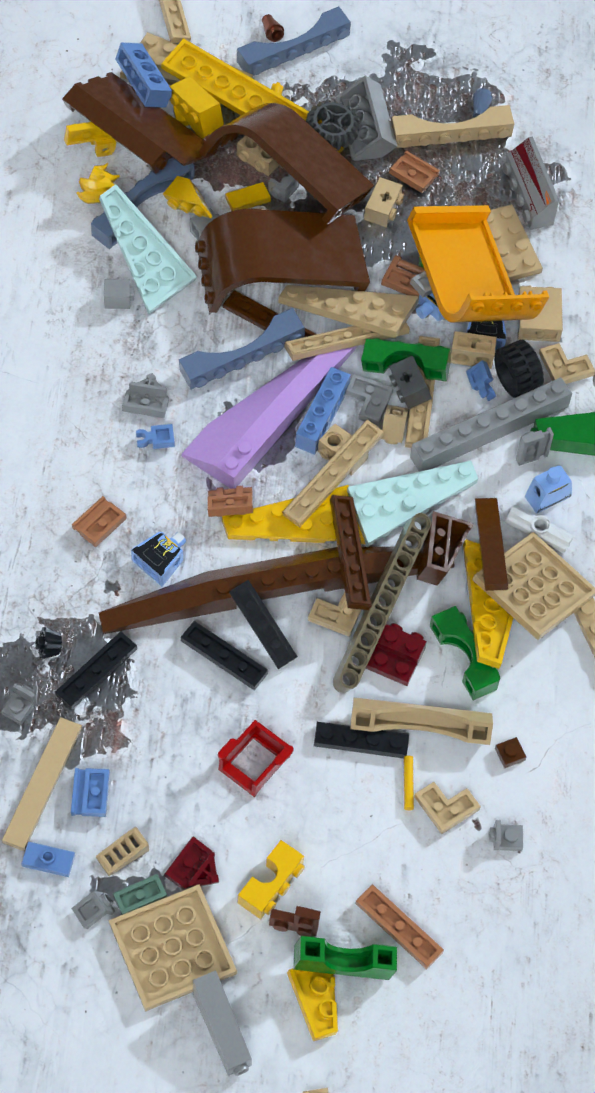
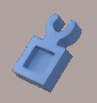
M172 424L151 426L150 432L144 429L136 430V438H144L143 440H137L138 448H144L148 444H153V449L175 447Z

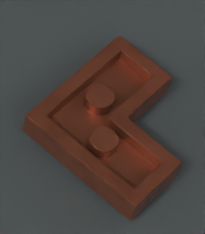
M296 906L295 914L272 909L269 926H273L275 930L282 932L287 930L296 931L300 936H317L321 911Z

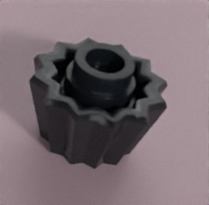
M42 627L40 636H37L35 641V648L38 649L40 658L45 659L60 654L62 648L61 633Z

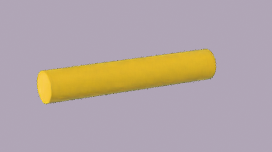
M404 756V809L408 811L414 809L413 756Z

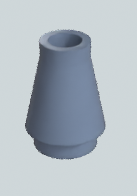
M479 88L473 94L474 118L489 108L493 98L488 89Z

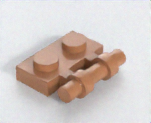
M243 485L236 486L233 489L219 487L216 490L208 491V516L222 517L225 515L253 513L252 487L243 488Z

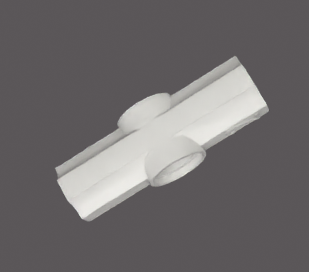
M516 505L512 507L505 522L528 535L534 532L547 545L562 553L567 551L574 537L570 533L552 525L546 516H535Z

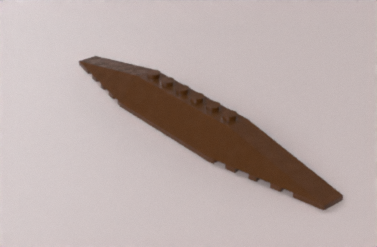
M338 547L203 572L99 612L103 634L237 609V605L229 591L246 580L250 581L261 600L317 589H324V592L344 589ZM362 547L368 584L379 581L394 547ZM419 553L408 576L417 575ZM397 559V564L403 568L402 561Z

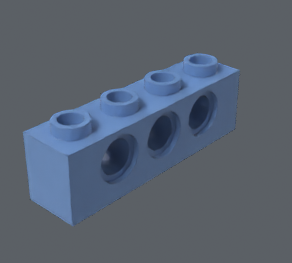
M121 42L115 60L145 107L166 108L172 96V90L143 44Z
M333 367L330 368L296 433V448L314 455L316 454L319 440L329 429L346 396V389L350 383L351 374Z

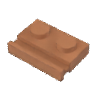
M406 151L390 168L389 174L423 194L433 183L434 179L439 176L440 170Z
M102 496L72 524V529L78 531L83 538L94 547H97L127 517L123 511Z

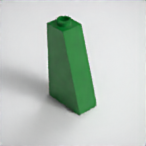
M595 412L535 419L534 426L530 431L542 430V432H546L547 428L550 427L554 433L550 450L595 456Z

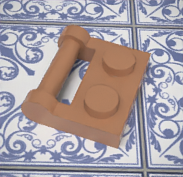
M395 255L382 279L381 285L406 295L419 296V293L413 288L410 281L413 277L417 276L415 274H420L425 269L402 260V257Z

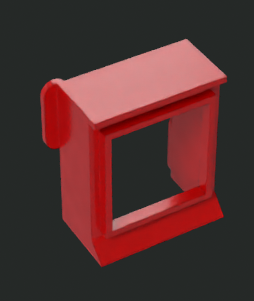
M254 720L237 740L230 739L218 752V770L253 797H256L265 783L290 758L294 748L257 720ZM252 739L276 755L273 762L256 781H253L231 764Z

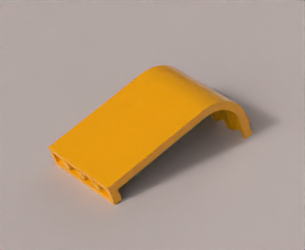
M489 205L413 207L407 219L439 311L447 321L452 323L531 320L540 314L549 299L547 290L541 294H533L532 291H529L527 295L526 291H524L522 295H515L487 222V218L491 213Z

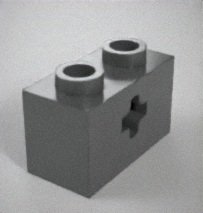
M413 356L389 366L392 375H389L393 387L398 386L399 390L396 391L401 403H406L408 409L432 399Z

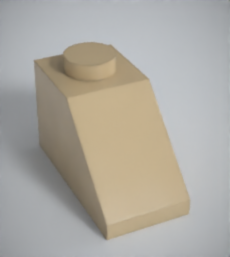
M387 405L382 427L384 436L381 438L386 443H402L408 408Z

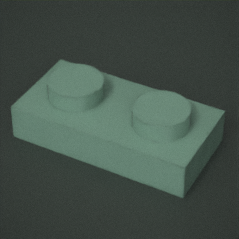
M158 874L113 893V897L121 915L166 898L167 893Z

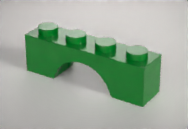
M366 338L361 363L364 372L384 374L389 366L413 356L417 366L423 370L426 379L447 381L451 364L450 348L443 346L434 347L420 343L409 344L401 341L392 342L383 341L378 338Z
M454 606L433 615L430 628L440 645L456 646L469 659L470 666L464 672L462 683L472 700L474 701L496 691L500 681L499 672L496 668L477 662L473 630L470 631L467 626V619L464 613L459 612L457 607Z
M300 936L294 945L293 970L390 980L397 971V947L372 944L363 948H340L329 944L325 938Z

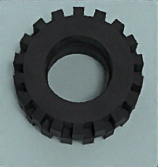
M520 339L496 350L494 355L495 369L502 386L510 396L516 398L543 386L544 374L541 362L528 342Z

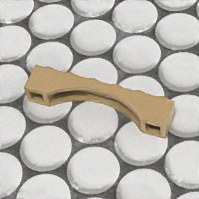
M510 105L489 107L477 117L458 123L430 122L412 114L392 116L391 120L398 146L396 148L506 138L512 136L514 128Z
M353 698L350 729L371 732L391 729L421 730L447 735L467 743L490 745L493 716L492 713Z

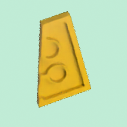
M289 969L287 975L312 1040L317 1041L336 1035L338 1023L334 974Z

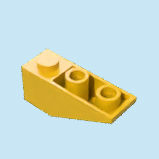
M177 176L163 193L164 197L168 200L167 204L172 209H180L188 214L189 212L194 213L198 217L212 218V214L203 196L190 179Z

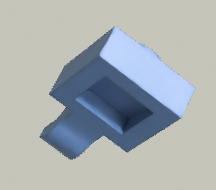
M482 360L466 371L472 389L479 390L481 398L487 397V400L490 401L496 397L494 390L489 385L493 381V377L487 362Z

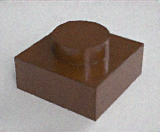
M517 737L495 746V750L504 768L521 763L527 758Z

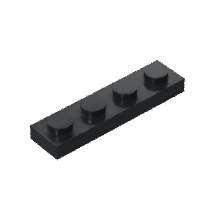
M249 580L229 591V594L277 669L298 657Z
M193 621L181 636V642L254 691L268 674V669L196 621Z
M120 631L55 691V695L72 710L137 650V645Z
M317 721L314 739L315 747L403 759L404 756H407L409 734L384 730L375 732L350 729L351 726Z

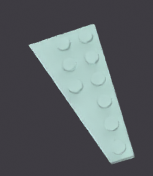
M114 185L100 195L99 200L146 310L150 314L194 282L197 276L117 185Z
M472 461L348 487V496L353 497L356 518L366 546L369 547L377 539L386 537L396 528L403 527L414 515L418 513L425 514L430 508L436 505L439 506L449 497L457 495L475 485L478 481V476Z

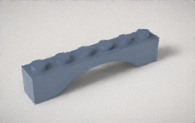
M338 6L322 13L317 23L309 31L297 38L277 43L254 41L237 48L236 62L243 71L253 76L259 75L263 71L275 68L282 63L292 61L306 53H311L313 50L346 38L350 35L351 21Z
M171 158L164 169L159 170L157 174L151 170L148 176L143 180H139L129 192L124 194L138 207L148 198L165 192L177 176L192 180L194 178V164L183 166L174 158ZM105 212L100 216H96L91 223L92 236L110 250L118 243Z
M291 308L275 315L263 334L248 345L222 353L196 351L179 359V370L191 390L196 387L201 388L211 380L223 378L233 370H240L246 364L260 361L270 353L281 351L287 341L304 338L305 327L295 310Z

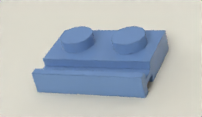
M75 768L71 816L106 817L110 779L109 769L86 768V770Z

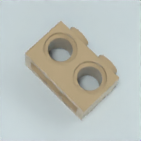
M244 136L237 143V156L243 162H247L255 167L257 171L269 176L279 166L251 138Z
M454 331L451 363L474 366L483 360L487 362L489 369H492L497 337Z
M334 424L319 440V454L322 458L330 460L352 435L337 424ZM368 453L349 473L351 476L368 459Z

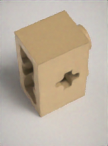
M379 177L365 207L364 220L387 228L390 220L394 221L397 205L401 206L403 202V185Z

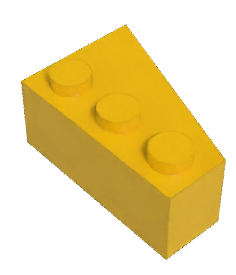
M190 76L169 86L172 90L171 104L178 109L199 137L204 139L207 135H211L216 129L224 125L220 103Z

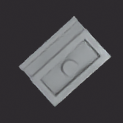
M550 427L547 428L546 432H542V430L530 431L521 436L516 455L519 466L539 460V457L542 455L548 457L554 436Z

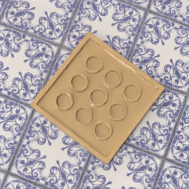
M513 205L490 210L491 213L487 218V222L509 280L513 281L542 273L541 263Z
M534 532L504 553L508 590L485 591L483 569L473 577V581L537 640L595 597V587Z
M200 884L109 920V925L145 1012L192 993L193 980L215 970L220 981L237 974L235 965Z

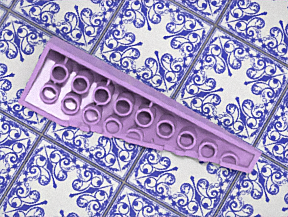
M358 346L301 359L207 424L181 456L230 489L236 488L316 396L330 368L339 369Z

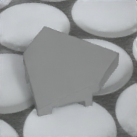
M153 373L146 375V379L140 382H130L129 389L126 390L123 400L122 411L165 418L169 402L167 388L162 387L156 381V376Z

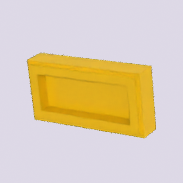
M263 182L225 193V198L231 211L248 209L271 202V197Z

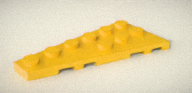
M349 485L337 487L300 528L282 514L295 498L253 508V513L222 516V523L227 538L234 540L263 538L270 539V541L290 539V542L313 543L336 541L330 498L332 495L349 497L347 492ZM358 524L361 544H366Z
M466 539L463 543L477 662L499 669L502 664L513 617L473 581L474 575L482 570L480 544Z

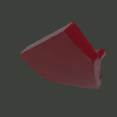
M193 836L163 876L182 889H188L199 884L200 886L219 883L214 859L215 852H212L211 849Z

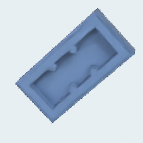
M28 842L22 867L69 877L75 852Z

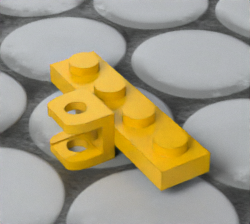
M92 122L66 126L64 136L66 146L91 142L92 145H95L97 157L109 156L114 153L116 140Z

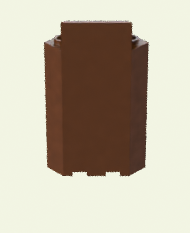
M113 72L107 73V77L104 78L97 76L88 79V83L85 84L81 82L74 84L62 98L69 110L79 112L147 163L155 174L159 170L164 169L171 158L186 166L215 155L218 151L216 150L213 153L210 151L206 157H203L198 152L203 146L201 144L203 140L201 137L160 107H145L133 87Z

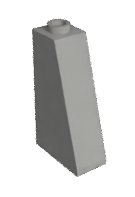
M216 970L194 979L193 997L228 1076L232 1074L238 1076L249 1070L248 1067L252 1065V1058Z

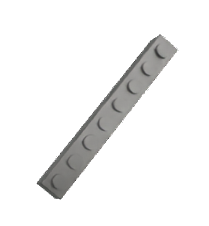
M560 377L413 443L410 458L419 472L438 467L535 423V419L546 418L568 408L572 392Z

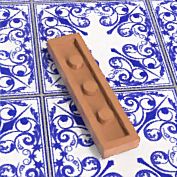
M373 884L356 900L355 904L426 970L443 954L444 949Z

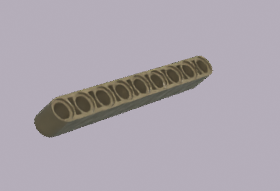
M424 513L414 515L404 525L371 596L372 606L370 610L364 611L333 678V686L340 693L350 691L360 682L431 527V520ZM415 521L420 524L421 530L415 526ZM406 540L411 542L412 549L406 545ZM397 559L402 561L403 568L397 564ZM388 578L394 581L395 587L388 583ZM379 597L385 600L386 607L380 604ZM370 617L377 621V626L371 624ZM361 636L367 639L368 646L361 642ZM352 656L358 659V666L352 662ZM343 676L349 679V686L344 684Z

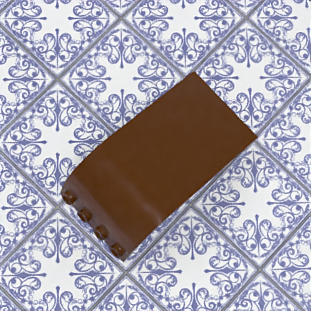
M266 103L257 106L221 126L202 140L201 144L203 146L198 151L203 157H206L210 151L213 153L219 146L223 147L229 140H236L239 134L251 138L328 210L322 217L326 224H329L363 201L374 187L361 172L294 110L278 103Z
M240 209L227 212L213 219L203 229L199 240L195 242V252L199 256L198 268L202 272L201 284L205 288L204 300L208 304L209 312L217 313L224 298L231 291L243 285L257 282L354 287V291H366L370 280L355 215L342 214L329 224H326L322 220L325 213Z

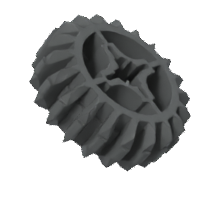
M326 100L324 104L319 101L317 106L313 105L311 111L307 114L306 122L338 151L341 147L346 149L348 144L352 145L358 137L360 129L359 117L356 116L355 110H351L350 105L344 106L343 101L340 104L336 103L335 100L332 103Z

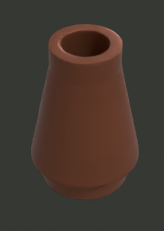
M264 15L262 23L266 38L272 42L280 41L284 36L283 26L272 15Z

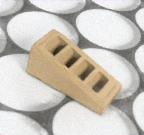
M134 827L96 855V859L107 875L111 876L149 851V844L138 828ZM134 839L139 845L137 848L131 842ZM124 845H127L131 852L129 854L123 848ZM118 850L123 858L119 860L115 851ZM109 855L115 862V865L111 866L109 861L106 859V857Z

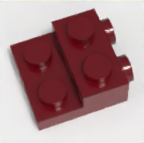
M386 624L366 669L408 686L425 651L427 641L419 633L412 632L409 634L404 632L403 628L398 624Z

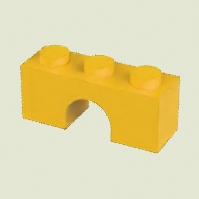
M280 840L266 860V867L275 873L276 878L271 882L263 883L251 877L238 894L237 903L260 920L265 914L269 915L271 910L275 908L277 904L275 901L279 895L283 897L291 886L289 882L292 878H298L305 868L303 865L304 855Z

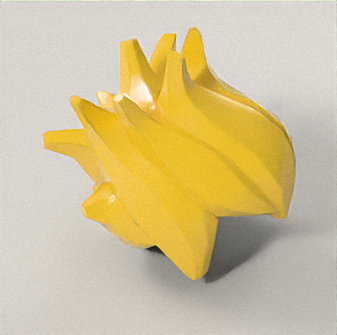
M108 163L94 166L89 179H79L83 192L76 193L80 200L87 204L101 203L99 200L100 195L113 187V183L120 176L105 171Z

